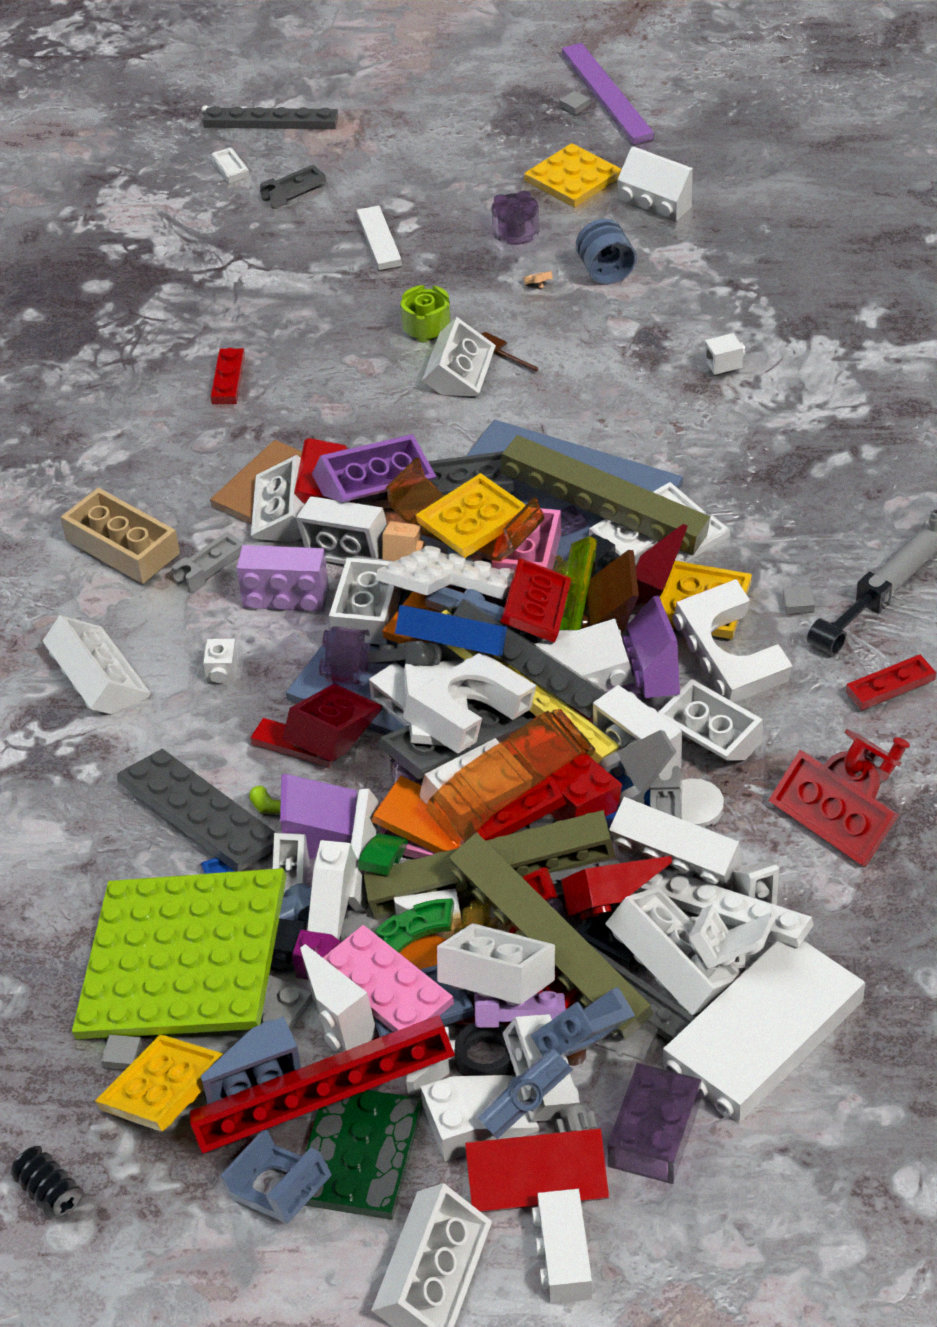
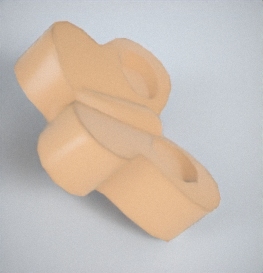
M552 271L523 277L524 284L538 283L539 288L544 287L543 281L553 279Z

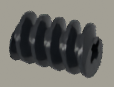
M33 1146L26 1149L15 1159L11 1167L12 1179L20 1185L22 1190L27 1192L29 1198L34 1200L36 1205L49 1218H60L67 1215L79 1205L83 1198V1189L76 1186L74 1179L68 1178L67 1172L60 1169L58 1162L52 1161V1156L49 1153L42 1152L41 1146Z

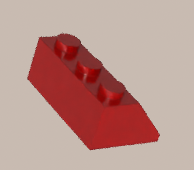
M312 438L304 440L294 494L304 504H306L310 497L334 500L322 495L312 476V472L321 455L349 449L346 445ZM355 499L346 502L354 503Z

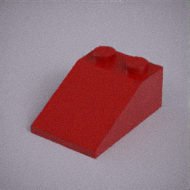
M666 856L586 868L561 879L568 916L580 915V919L585 920L599 917V914L611 912V906L622 902L625 897L630 896L672 863V857Z

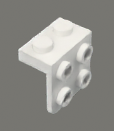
M713 904L701 910L689 935L691 948L697 955L701 956L708 969L720 965V967L727 966L735 961L738 956L745 953L748 955L755 954L765 946L764 943L770 933L774 917L771 913H767L728 930Z

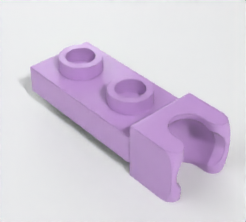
M543 991L540 994L533 995L521 1005H511L506 1003L505 1000L495 997H482L477 992H474L476 1027H499V1022H512L518 1016L550 1014L551 1019H554L566 1010L564 993Z

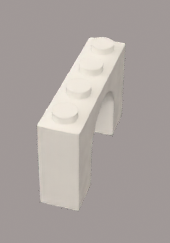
M737 579L678 601L673 615L676 629L682 631L686 637L688 648L698 656L703 672L709 674L714 682L716 693L733 703L788 682L792 670V664L779 644L751 655L737 656L720 649L712 639L711 633L717 628L747 616L750 599Z
M480 652L456 667L448 669L435 679L429 680L421 687L411 690L404 700L403 719L456 753H460L477 742L482 718L454 699L467 698L482 701L514 720L531 709L537 685L485 653Z

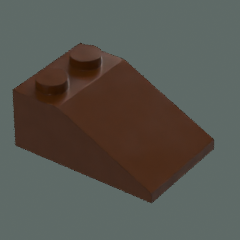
M627 550L586 582L583 592L578 593L577 609H581L579 630L615 619L622 635L639 597L634 550Z

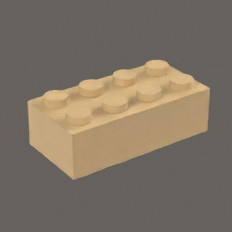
M100 488L94 490L61 516L66 541L142 584L180 554L175 529Z

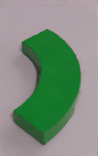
M453 898L430 900L413 905L414 908L398 916L393 915L375 930V934L400 953L409 944L424 936L439 932H451L454 912Z

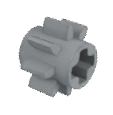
M575 1105L560 1110L561 1119H557L554 1123L557 1133L596 1129L598 1127L594 1111L586 1113L584 1105Z

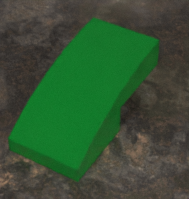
M382 833L376 834L367 844L358 860L359 870L388 876L393 864H399L408 845V839Z

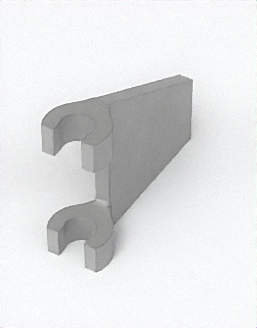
M659 730L606 756L599 765L607 772L612 769L617 777H620L626 770L634 786L621 792L620 804L624 797L644 804L645 792L675 755L676 750L665 731Z

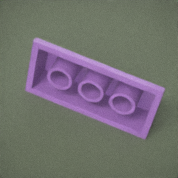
M413 434L321 455L312 472V476L322 495L339 502H346L435 480L436 478Z
M653 596L628 623L627 636H623V644L631 664L632 675L635 676L637 688H642L645 698L680 694L677 639L660 597Z

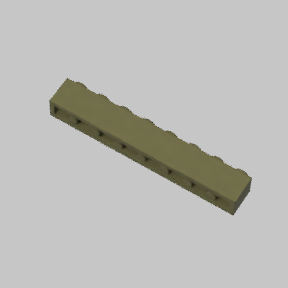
M516 435L502 453L501 474L654 540L661 541L682 524L687 525L688 528L679 550L692 556L708 534L710 516L522 436Z
M604 810L587 813L583 816L564 821H557L537 828L526 829L506 836H499L486 841L521 877L543 867L548 868L549 873L616 857ZM458 848L395 864L388 876L369 871L364 872L367 899L375 919L396 915L394 897L456 889L457 898L473 895L471 891L474 888L468 882L461 884L451 873L453 866L448 857Z
M477 832L448 857L453 866L451 873L461 884L468 882L474 888L471 892L482 905L489 903L495 909L493 915L504 927L510 924L517 931L514 933L516 935L555 945V971L559 974L557 979L567 991L571 992L574 989L581 996L579 1002L584 1008L591 1005L610 990L619 987L635 1016L610 1034L613 1037L619 1034L626 1041L654 1015L651 1005Z

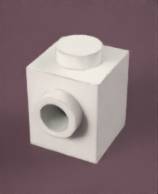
M734 333L705 340V361L714 375L742 368L743 357L746 354L745 347L742 342L738 341Z
M207 639L203 661L206 682L235 683L238 664L235 639Z

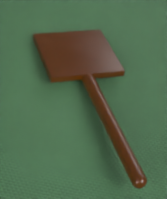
M487 332L481 334L496 345L493 354L501 355L535 372L539 370L538 367L500 350L507 344V341Z

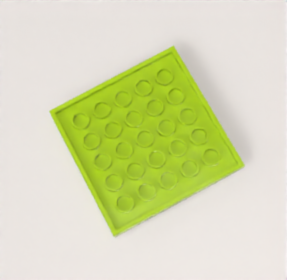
M284 868L108 881L72 1028V1034L75 1039L108 1038L109 1035L145 1036L249 1030L259 1026L287 878Z

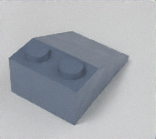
M284 1016L275 1020L265 1021L261 1025L253 1027L201 1075L207 1104L301 1068L298 1047Z

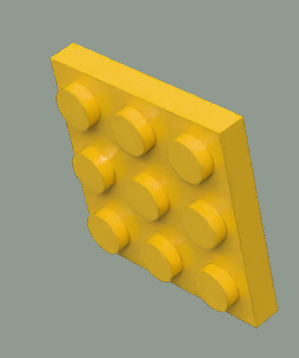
M571 143L525 172L524 181L575 208L618 180L622 169Z
M481 473L416 514L417 521L421 526L464 558L475 553L501 534L531 516L527 505Z
M675 561L664 591L660 596L671 627L676 629L673 615L678 601L737 579L746 595H748L752 574ZM739 620L717 628L711 633V636L733 639Z
M159 1035L95 1100V1103L101 1111L163 1132L196 1099L197 1095L203 1090L201 1075L224 1054L165 1035Z

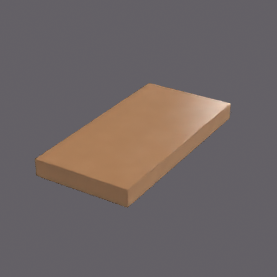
M273 440L210 499L211 506L252 524L256 475L295 455L301 458L302 451Z

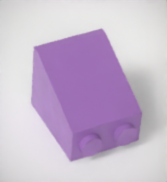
M281 774L280 823L282 833L306 834L309 859L317 857L320 840L351 843L357 804L356 790L289 774Z

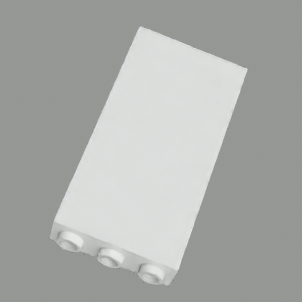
M804 940L799 947L777 941L663 1048V1068L671 1078L679 1079L690 1087L697 1097L705 1098L713 1104L723 1116L731 1117L740 1124L863 1002L865 982Z

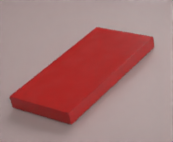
M519 558L515 566L500 622L555 643L559 634L572 578Z
M601 1128L465 1143L471 1205L480 1212L538 1206V1193L579 1189L581 1202L609 1199Z

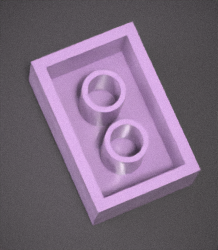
M242 545L237 564V574L243 608L325 610L329 583L324 548Z

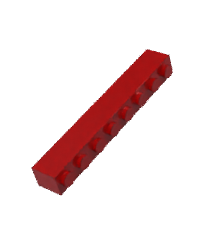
M437 1015L191 1110L190 1124L203 1154L451 1058L455 1054L441 1017Z

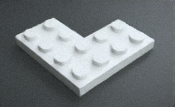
M425 546L423 549L414 551L412 554L401 557L399 560L389 562L388 565L377 569L376 574L377 581L424 595H429L452 584L504 599L508 595L514 570L509 568H501L499 570L491 567V564L485 561L472 562L466 560L460 554L451 553L448 555L441 553V549L437 547Z

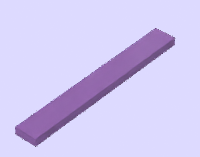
M582 43L563 47L562 55L630 142L635 145L653 140L654 132Z

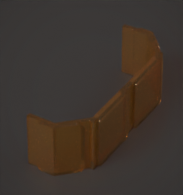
M418 457L386 486L390 507L409 524L420 525L416 514L444 497L425 477ZM533 497L503 528V534L473 554L501 562L505 557L513 553L544 520L543 511L539 507L537 498ZM422 526L421 535L443 542Z
M556 709L552 712L546 711L512 733L501 743L493 746L462 767L429 799L426 811L454 845L459 848L495 813L577 756L588 754L591 757L596 749L561 709Z

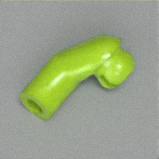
M260 785L250 790V802L260 814L280 815L281 800H272L267 789Z

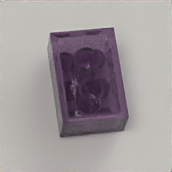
M636 1063L608 1142V1167L674 1184L701 1103L702 1079Z

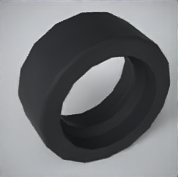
M474 1022L459 1032L455 1041L456 1066L462 1076L511 1075L514 1072V1067L502 1034L507 1028L505 1025L499 1023V1027H476ZM486 1041L500 1044L505 1048L506 1053L500 1060L489 1064L473 1062L467 1057L468 1049L477 1043Z

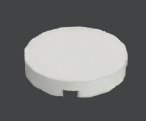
M689 778L682 780V820L705 829L707 825L712 824L713 826L723 815L724 798L720 789L703 779Z

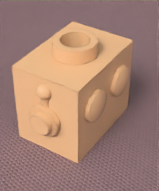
M390 521L383 532V560L396 561L401 559V557L412 554L414 551L423 549L425 541H421L422 526Z

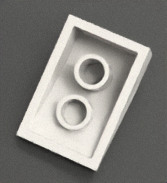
M306 944L300 947L319 1013L318 1017L325 1032L324 1040L333 1051L339 1050L344 1052L375 1038L377 1031L367 992Z
M516 1075L451 1076L420 1086L423 1111L444 1162L465 1156V1143L496 1140L495 1136L480 1121L477 1115L508 1087V1083ZM519 1089L517 1099L523 1101L524 1098L521 1089ZM527 1112L498 1139L523 1137L538 1132L539 1126L536 1121L531 1122Z

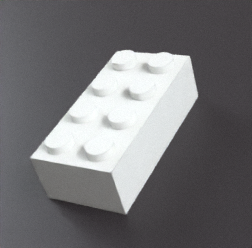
M626 797L623 798L609 829L614 843L619 847L618 851L632 858H635L637 854L647 859L671 856L672 863L667 867L674 869L675 873L690 878L694 877L730 890L733 885V871L740 869L744 859L739 841Z

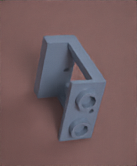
M619 987L607 992L584 1010L580 1003L576 1002L534 1032L531 1037L542 1056L553 1047L562 1058L592 1047L633 1018L635 1014Z
M265 1129L220 1175V1178L232 1200L288 1224L332 1174L320 1151L310 1148L303 1156L276 1146L268 1130ZM278 1169L286 1172L287 1174L268 1195L253 1188L256 1178L267 1170Z

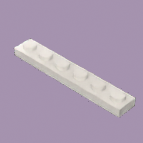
M665 869L635 891V894L659 886L680 909L700 914L703 908L713 904L723 922L735 927L771 913L774 917V922L768 938L795 947L800 946L814 926L811 916Z

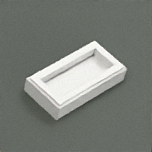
M232 147L211 154L212 162L228 183L250 177L249 169Z

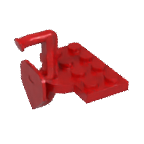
M846 729L844 733L853 740L848 751H841L831 756L823 764L805 751L799 750L768 801L859 864L867 867L899 816L898 813L875 799L880 784L889 778L896 766L900 767L902 762L899 760L906 748L910 747V744L902 738L895 737L893 738L894 743L890 751L886 752L858 733ZM878 756L884 759L880 767L874 764Z

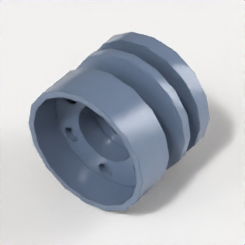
M604 218L595 220L586 225L578 234L576 251L593 280L600 284L609 285L623 280L633 271L637 262V254L617 222Z

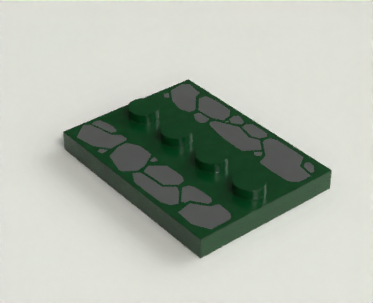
M366 1090L319 1108L306 1152L310 1148L320 1151L332 1175L304 1206L393 1220L423 1109L422 1098Z

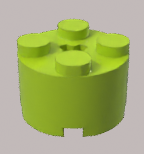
M425 285L412 287L403 293L402 300L400 301L403 330L408 335L417 338V341L421 343L429 342L431 338L438 337L439 333L451 322L448 293L438 286H433V289H425Z

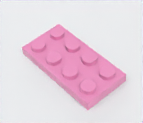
M364 925L323 957L367 992L373 1016L392 1032L441 1015L454 1004L451 994Z

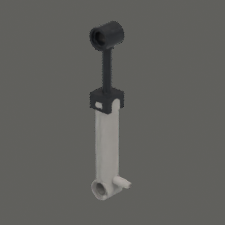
M937 509L931 511L922 529L874 574L869 571L858 581L856 602L835 622H828L819 618L813 623L807 635V642L831 656H835L842 649L846 641L847 633L843 629L865 608L880 614L890 604L891 595L937 553Z

